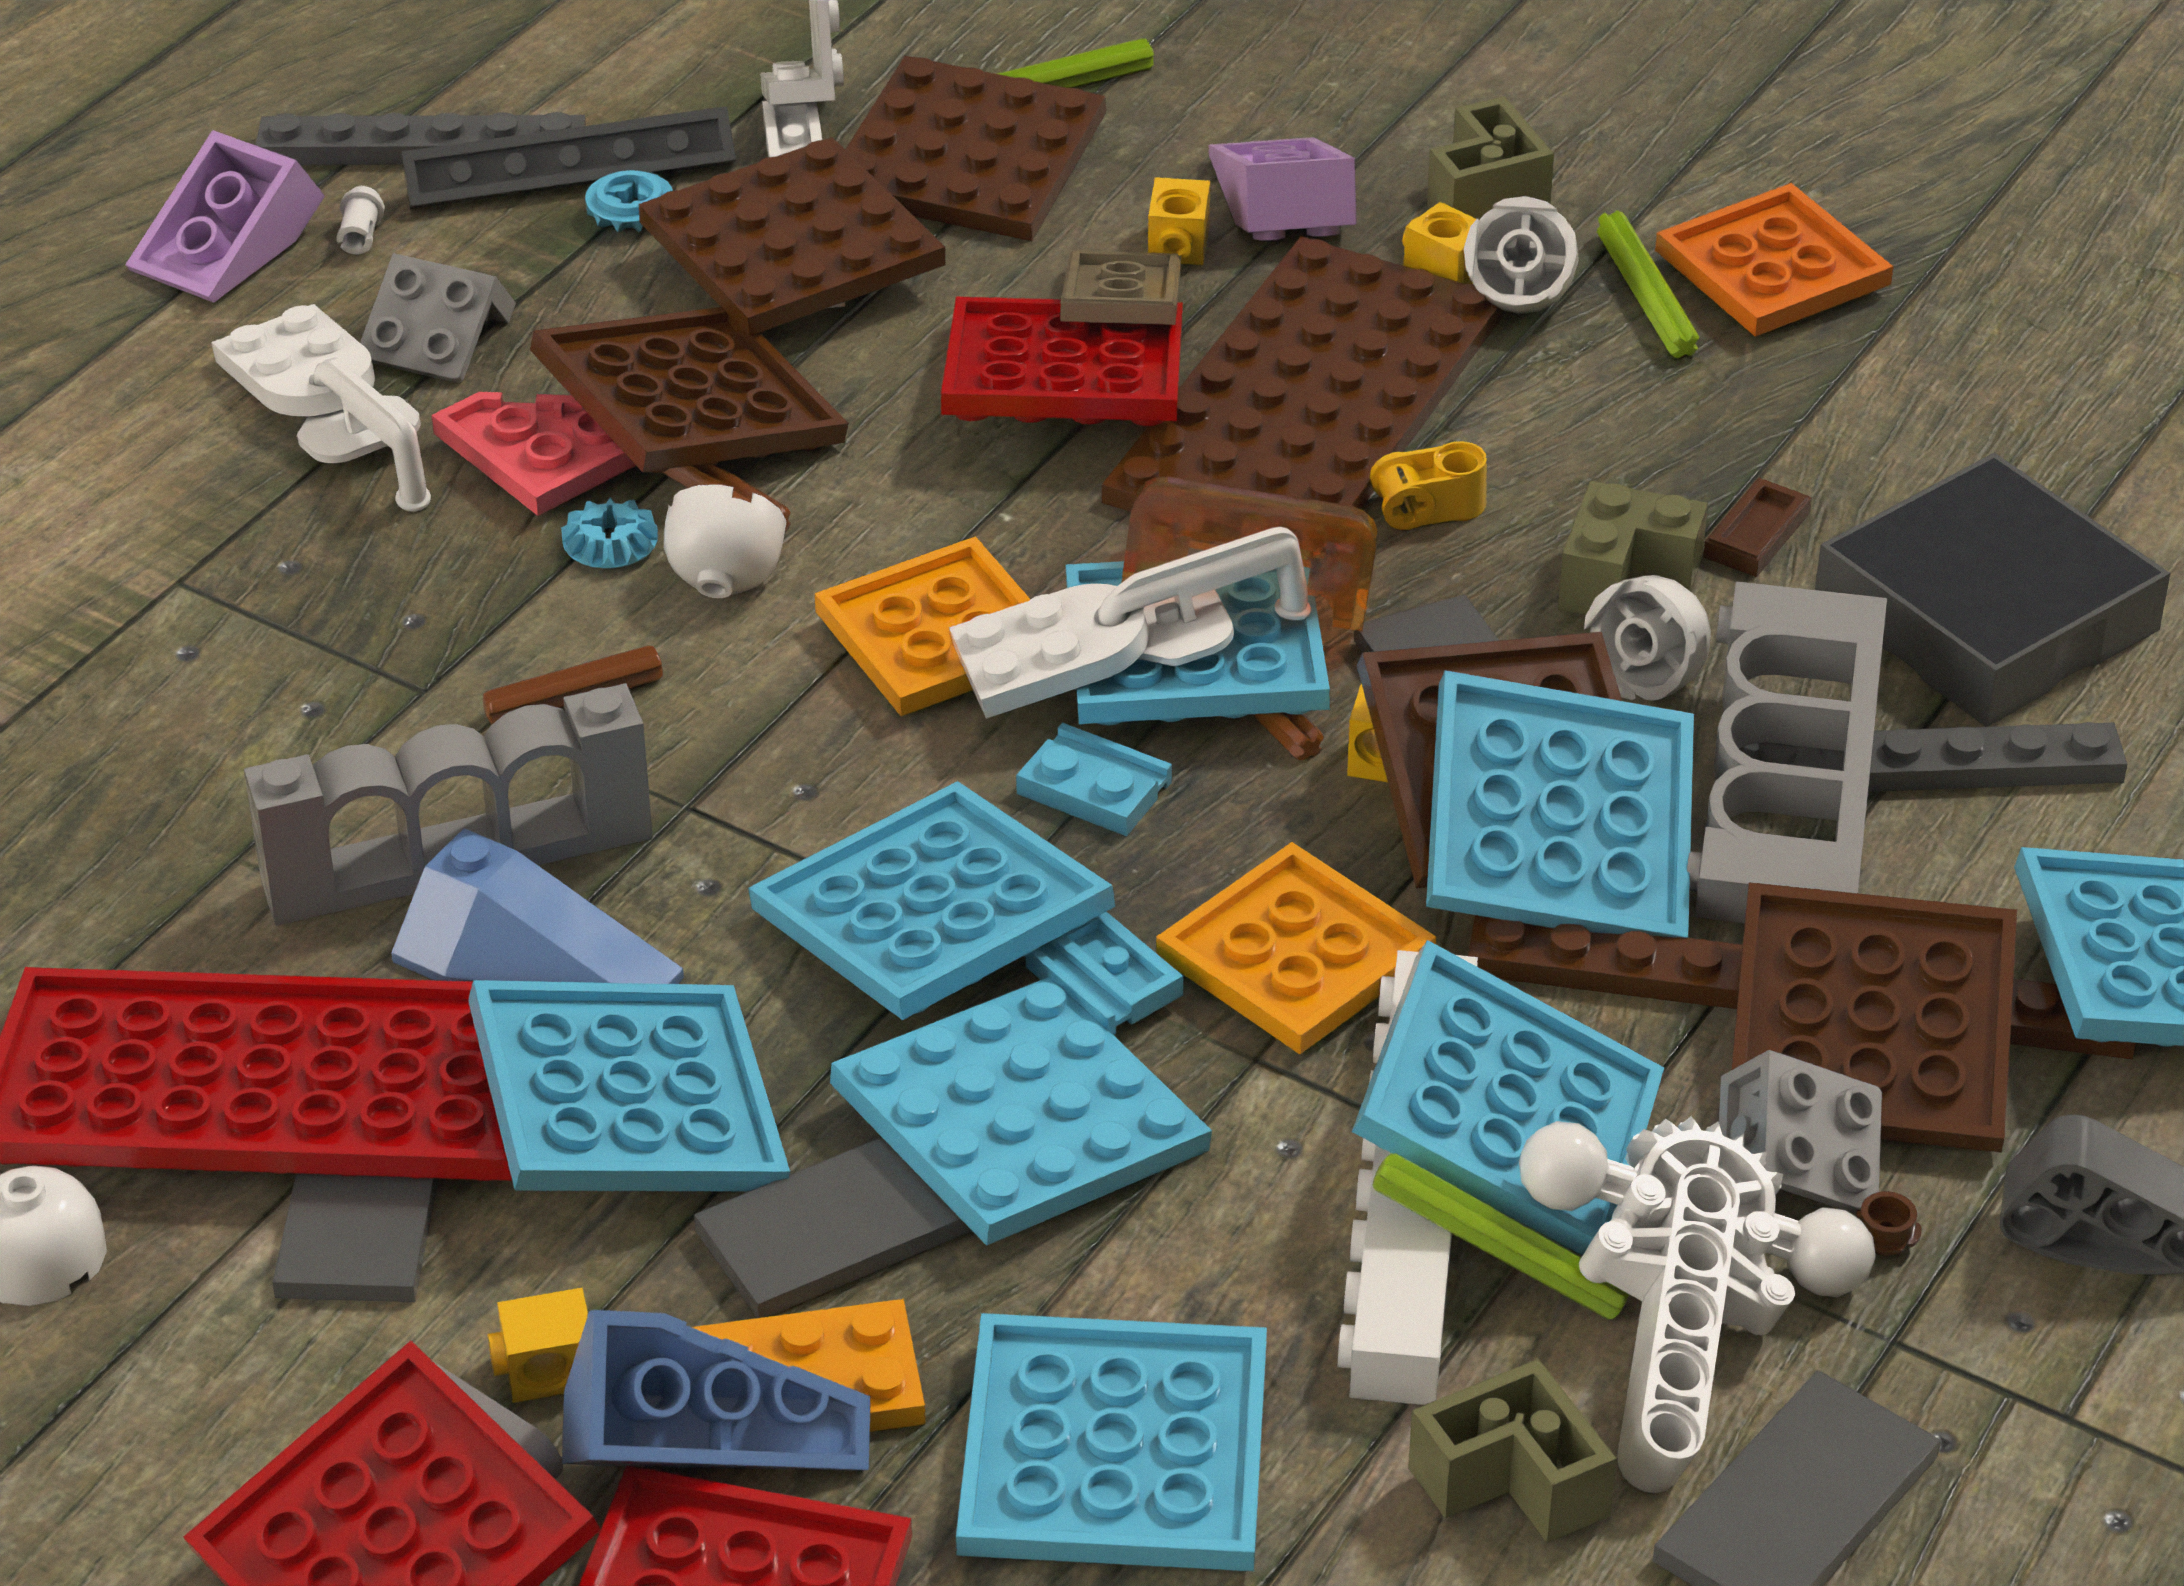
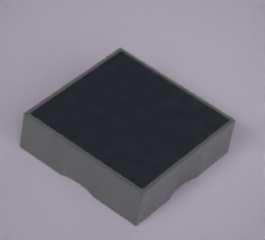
M1992 453L1820 545L1815 590L1887 598L1882 649L1903 660L1916 671L1925 683L1985 727H1988L2047 694L2057 683L2070 674L2083 668L2100 664L2160 630L2171 573L1996 453Z

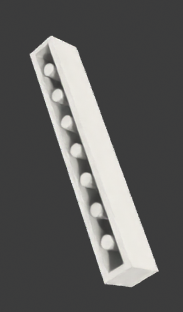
M1398 950L1395 977L1382 976L1378 1016L1390 1017L1389 1024L1376 1023L1373 1063L1378 1061L1418 952ZM1456 955L1477 966L1478 957ZM1371 1070V1073H1370V1080H1371L1372 1075H1373V1072H1374V1071H1372V1070ZM1363 1138L1362 1160L1374 1162L1373 1170L1359 1169L1356 1210L1368 1211L1367 1221L1353 1220L1350 1262H1360L1362 1267L1361 1272L1347 1271L1344 1314L1356 1315L1355 1325L1341 1324L1338 1367L1351 1368L1350 1398L1426 1405L1436 1401L1452 1233L1374 1189L1372 1184L1376 1172L1390 1152L1379 1148Z

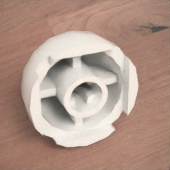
M1523 196L1503 199L1493 205L1494 209L1486 212L1480 220L1477 218L1470 226L1464 245L1468 276L1477 291L1485 295L1486 300L1502 310L1516 314L1539 312L1559 301L1572 284L1579 261L1575 232L1565 217L1559 214L1557 209L1547 201Z
M697 485L680 490L674 495L672 507L668 506L664 528V551L674 572L688 584L695 587L701 594L712 598H725L731 594L745 592L765 581L774 571L779 560L787 522L781 510L765 497L753 493L751 503L742 499L732 498L734 487L725 485Z
M1651 575L1615 583L1595 597L1585 616L1584 629L1590 628V633L1602 632L1622 698L1633 700L1636 699V694L1646 700L1653 701L1672 695L1698 676L1708 658L1711 629L1707 612L1698 598L1675 580Z
M27 1166L11 1169L0 1174V1302L25 1306L54 1302L70 1295L69 1284L79 1280L86 1272L90 1281L99 1272L107 1252L100 1210L95 1199L84 1185L73 1176L52 1167Z

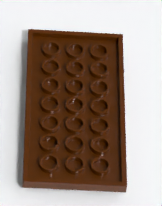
M1301 236L1179 387L1177 421H1164L1159 425L1148 426L1102 483V503L1225 542H1231L1270 528H1288L1296 535L1300 551L1308 552L1310 568L1317 570L1374 493L1369 478L1373 465L1384 455L1393 452H1404L1499 323L1505 311L1486 300V296L1478 292L1474 284H1464L1433 275L1423 269H1412L1381 260L1374 255L1360 254L1329 245L1322 240L1308 239Z

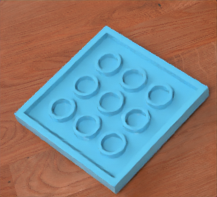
M1300 551L1307 582L1308 603L1311 607V613L1307 618L1298 621L1288 620L1276 613L1274 605L1280 598V587L1276 569L1217 588L1215 590L1232 621L1234 629L1233 639L1227 647L1215 654L1178 666L1137 659L1128 668L1114 676L1076 688L1079 724L1097 723L1108 726L1127 721L1162 720L1175 722L1184 718L1223 716L1227 718H1240L1247 714L1285 712L1297 715L1315 710H1330V687L1308 552ZM1180 558L1067 564L1066 586L1067 588L1084 584L1118 586L1135 573Z
M1445 670L1438 689L1426 907L1502 920L1522 921L1526 924L1555 928L1560 924L1582 925L1589 932L1624 934L1630 931H1641L1650 936L1688 938L1690 873L1687 872L1691 848L1694 714Z
M958 781L748 888L751 907L755 912L901 1020L926 1010L930 1005L968 985L980 981L986 975L1016 959L1031 954L1037 948L1075 928L1085 925L1089 920L1115 907L1113 885Z
M2021 847L2014 869L2075 1037L2098 1042L2120 1041L2157 1044L2165 1047L2174 1045L2184 1046V860Z
M1427 940L1413 962L1352 1132L1381 1149L1404 1157L1507 1216L1553 1239L1562 1246L1583 1255L1600 1227L1612 1220V1214L1617 1204L1594 1198L1588 1204L1573 1211L1547 1208L1534 1200L1521 1182L1519 1167L1521 1151L1526 1140L1540 1128L1556 1121L1578 1123L1596 1135L1607 1150L1609 1160L1628 1165L1625 1159L1627 1154L1626 1148L1635 1135L1640 1134L1643 1129H1647L1664 1067Z
M1049 977L835 1061L831 1066L830 1084L986 1246L1209 1151L1212 1130L1109 1030Z
M473 980L468 1002L515 1191L747 1192L776 1180L789 1178L790 1169L734 985Z
M981 1313L956 1531V1556L1254 1571L1267 1328Z

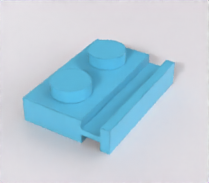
M1062 722L1058 727V735L1055 739H1047L1016 775V791L1018 795L1127 836L1158 800L1159 790L1162 787L1168 788L1172 783V764Z
M1107 911L1089 920L1085 925L1061 935L1037 948L1031 954L1026 955L1027 969L1040 980L1049 977L1113 1035L1116 1034V1026L1127 1020L1132 1025L1183 996V975Z

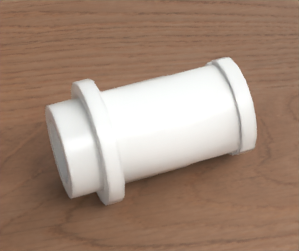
M358 186L345 193L341 199L340 210L343 218L337 233V243L343 242L340 248L347 253L355 255L364 254L372 247L375 225L382 219L385 208L382 199L374 189L367 186Z

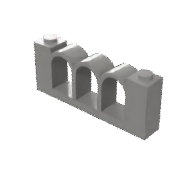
M1736 581L1733 607L1720 605L1716 643L1728 644L1722 693L1724 712L1717 730L1714 757L1715 783L1709 796L1702 853L1690 851L1687 872L1690 873L1689 890L1698 891L1695 911L1696 918L1745 923L1749 882L1858 893L1887 598ZM1760 675H1783L1851 683L1849 701L1773 693L1757 688L1748 680ZM1768 742L1844 751L1842 771L1764 762L1749 757L1740 751L1739 748L1752 743ZM1744 812H1767L1837 821L1835 842L1756 833L1741 828L1732 822L1730 818Z
M627 684L597 688L589 692L564 697L565 711L546 704L523 706L499 718L490 726L484 737L475 729L458 724L437 725L415 734L401 746L396 756H393L384 748L369 744L347 745L327 753L313 765L309 754L244 768L261 883L275 926L414 894L424 867L464 828L520 852L537 865L653 839L644 724ZM560 755L569 758L573 794L509 808V783L518 769L527 762L542 756ZM470 775L482 779L485 814L420 828V802L426 792L434 785L453 776ZM365 796H382L394 800L398 828L397 834L330 849V822L336 812L348 802Z

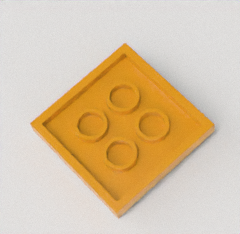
M975 536L815 593V612L898 714L904 716L973 690L954 648L949 627L970 621L976 616L991 614L1031 599Z
M1291 842L1156 936V953L1177 971L1298 1054H1302L1380 996L1382 976L1395 977L1398 950L1419 952L1427 940L1436 944V936Z

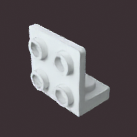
M809 0L814 69H809V66H805L804 61H785L773 63V72L761 73L762 95L770 105L835 100L834 87L843 86L844 82L841 53L837 54L836 49L831 47V32L840 31L837 0Z

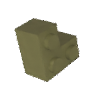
M1505 96L1455 108L1453 144L1430 149L1427 205L1432 208L1437 203L1442 202L1480 220L1486 212L1494 209V204L1503 199L1527 196L1551 203L1554 153Z
M1590 481L1562 554L1558 610L1586 615L1595 597L1608 587L1623 580L1642 576L1656 575L1672 579L1691 592L1703 556L1708 503L1686 499L1679 495H1664L1627 488L1615 483L1605 484Z
M1539 1358L1412 1410L1408 1469L1445 1519L1508 1492L1547 1543L1610 1517L1617 1458Z

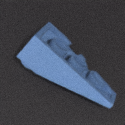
M465 828L424 867L391 952L393 963L438 981L471 982L473 980L679 984L684 978L681 966L520 852Z
M610 1310L589 1311L564 1389L562 1464L670 1468L869 1470L870 1396L799 1367H788L751 1352L747 1346L727 1338L719 1339L687 1326V1322L665 1313Z

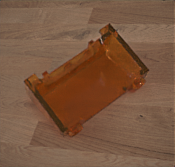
M1176 476L1156 477L1146 481L1138 489L1133 502L1121 583L1135 573L1188 556L1189 548L1207 550L1270 528L1284 527L1296 535L1303 567L1310 568L1307 585L1308 595L1318 597L1320 594L1328 601L1333 610L1332 627L1363 631L1379 537L1378 526L1368 512L1352 505Z

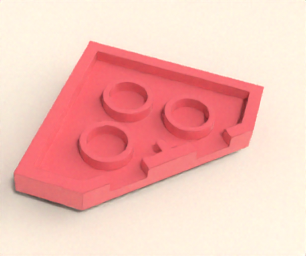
M477 392L431 415L433 433L537 516L636 466L572 395L537 394L536 403L503 402V394L501 392Z

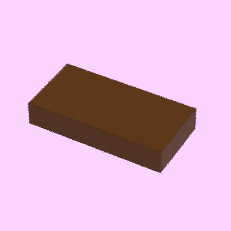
M1758 478L1704 542L1703 557L1758 577L1810 514L1812 497Z

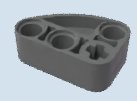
M2073 1114L2057 1117L2041 1130L2007 1166L2000 1213V1229L2012 1242L2040 1255L2072 1265L2127 1274L2166 1275L2184 1273V1167L2095 1119Z

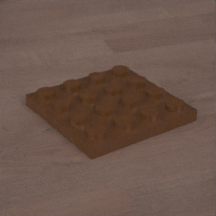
M904 56L845 150L914 217L1033 241L1106 114V96L1084 92L1078 88H1064L1035 82L1028 78H1015L985 72L973 67L965 68L935 62L923 57Z
M833 137L813 141L805 147L776 157L764 158L753 165L729 173L715 175L709 180L680 190L666 192L660 197L638 204L640 223L748 336L946 265L945 246Z
M721 307L533 330L530 351L642 472L661 473L670 468L697 464L714 465L719 461L745 457L763 458L773 453L794 450L812 451L821 446L845 443L849 423L760 333L748 336Z
M1602 632L1362 653L1357 669L1416 889L1427 888L1438 689L1445 670L1622 701Z
M1749 882L1731 1070L1768 1050H1772L1879 1087L1882 1092L1880 1140L2002 1153L2005 1139L2017 910Z

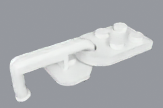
M316 305L292 307L286 310L280 317L259 325L241 326L235 329L231 335L211 342L216 363L267 408L284 415L308 416L297 433L300 447L315 460L324 463H341L389 446L393 451L399 483V490L396 492L395 497L397 505L403 510L410 512L421 511L429 505L431 494L426 488L417 431L421 425L419 413L401 397L383 396L373 388L375 376L369 351Z
M1275 527L1135 573L1118 586L1109 584L1073 586L1051 594L1036 596L1027 602L991 614L976 616L970 621L949 627L954 648L987 719L1109 678L1128 668L1137 659L1178 666L1223 650L1232 641L1234 629L1232 621L1215 590L1217 588L1276 569L1280 587V598L1274 605L1276 613L1284 619L1298 621L1310 615L1311 607L1308 603L1307 582L1298 539L1288 528Z

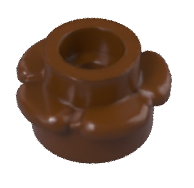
M1889 1191L1871 1194L1863 1201L1861 1210L1856 1212V1217L1862 1221L1873 1236L1875 1254L1882 1256L1901 1254L1906 1246L1914 1247L1921 1238L1922 1228L1916 1222V1207L1907 1197Z

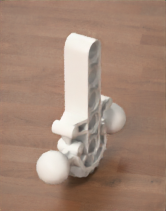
M1692 1116L1686 1121L1681 1122L1678 1127L1665 1119L1661 1124L1656 1125L1652 1132L1643 1129L1640 1134L1632 1138L1626 1148L1627 1154L1625 1159L1628 1165H1624L1608 1159L1607 1150L1590 1130L1578 1123L1556 1121L1540 1128L1526 1140L1519 1160L1521 1182L1534 1200L1549 1209L1573 1211L1588 1204L1594 1198L1617 1204L1612 1214V1220L1600 1227L1579 1261V1269L1582 1275L1591 1282H1609L1642 1301L1617 1453L1618 1466L1623 1477L1632 1486L1650 1493L1667 1491L1678 1481L1700 1450L1704 1441L1721 1323L1744 1326L1755 1335H1765L1773 1329L1793 1301L1795 1291L1792 1283L1787 1278L1774 1274V1270L1767 1267L1764 1255L1768 1253L1786 1259L1787 1267L1798 1283L1815 1295L1840 1297L1858 1288L1868 1279L1876 1257L1873 1236L1860 1219L1846 1210L1820 1208L1804 1216L1799 1221L1776 1214L1775 1195L1782 1187L1783 1174L1768 1172L1764 1169L1767 1152L1751 1154L1744 1148V1134L1732 1140L1722 1136L1719 1122L1707 1127L1705 1131H1701Z

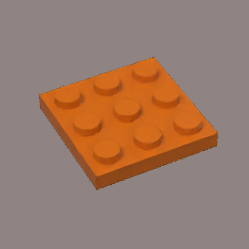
M1792 183L1659 231L1656 235L1655 251L1755 337L1887 287L1892 282L1894 266Z

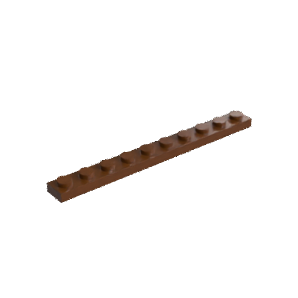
M1475 915L1468 956L1478 957L1477 967L1502 980L1737 1009L1743 945L1705 939L1650 936L1641 931H1630L1624 934L1589 932L1585 927L1577 924H1560L1555 928L1526 924L1522 921L1502 920ZM2013 978L2010 1044L2133 1060L2136 1045L2134 1042H2098L2091 1039L2076 1038L2056 984Z

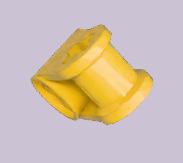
M1460 441L1409 452H1393L1377 460L1371 468L1369 478L1372 488L1379 496L1383 497L1381 507L1385 521L1393 528L1411 530L1423 525L1453 520L1467 521L1478 517L1486 508V453L1474 443ZM1398 468H1401L1404 473L1402 479H1400L1398 474ZM1403 502L1408 512L1406 514L1402 512L1400 507Z

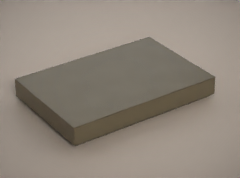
M1070 252L1061 297L1060 321L1176 325L1181 277V256L1174 253Z

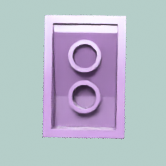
M212 130L125 265L132 272L214 303L296 242L325 196L297 160Z
M1314 137L1209 145V157L1234 222L1245 231L1252 232L1253 239H1283L1286 237L1287 229L1306 228V234L1309 236H1331L1340 233L1339 226L1356 224L1354 157Z

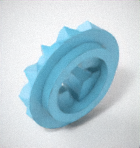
M637 170L615 172L598 179L588 188L585 196L587 215L595 217L597 225L601 227L613 225L617 232H621L625 228H634L640 232L643 225L639 220L638 204L660 197L666 192L673 191V189L665 179L649 172Z
M610 497L606 503L599 505L587 501L583 511L575 510L569 512L567 525L561 527L562 543L567 554L575 561L595 568H618L636 563L650 554L658 541V528L654 523L652 511L639 509L635 500L618 504ZM607 528H615L614 532L611 533V539H606L604 531Z

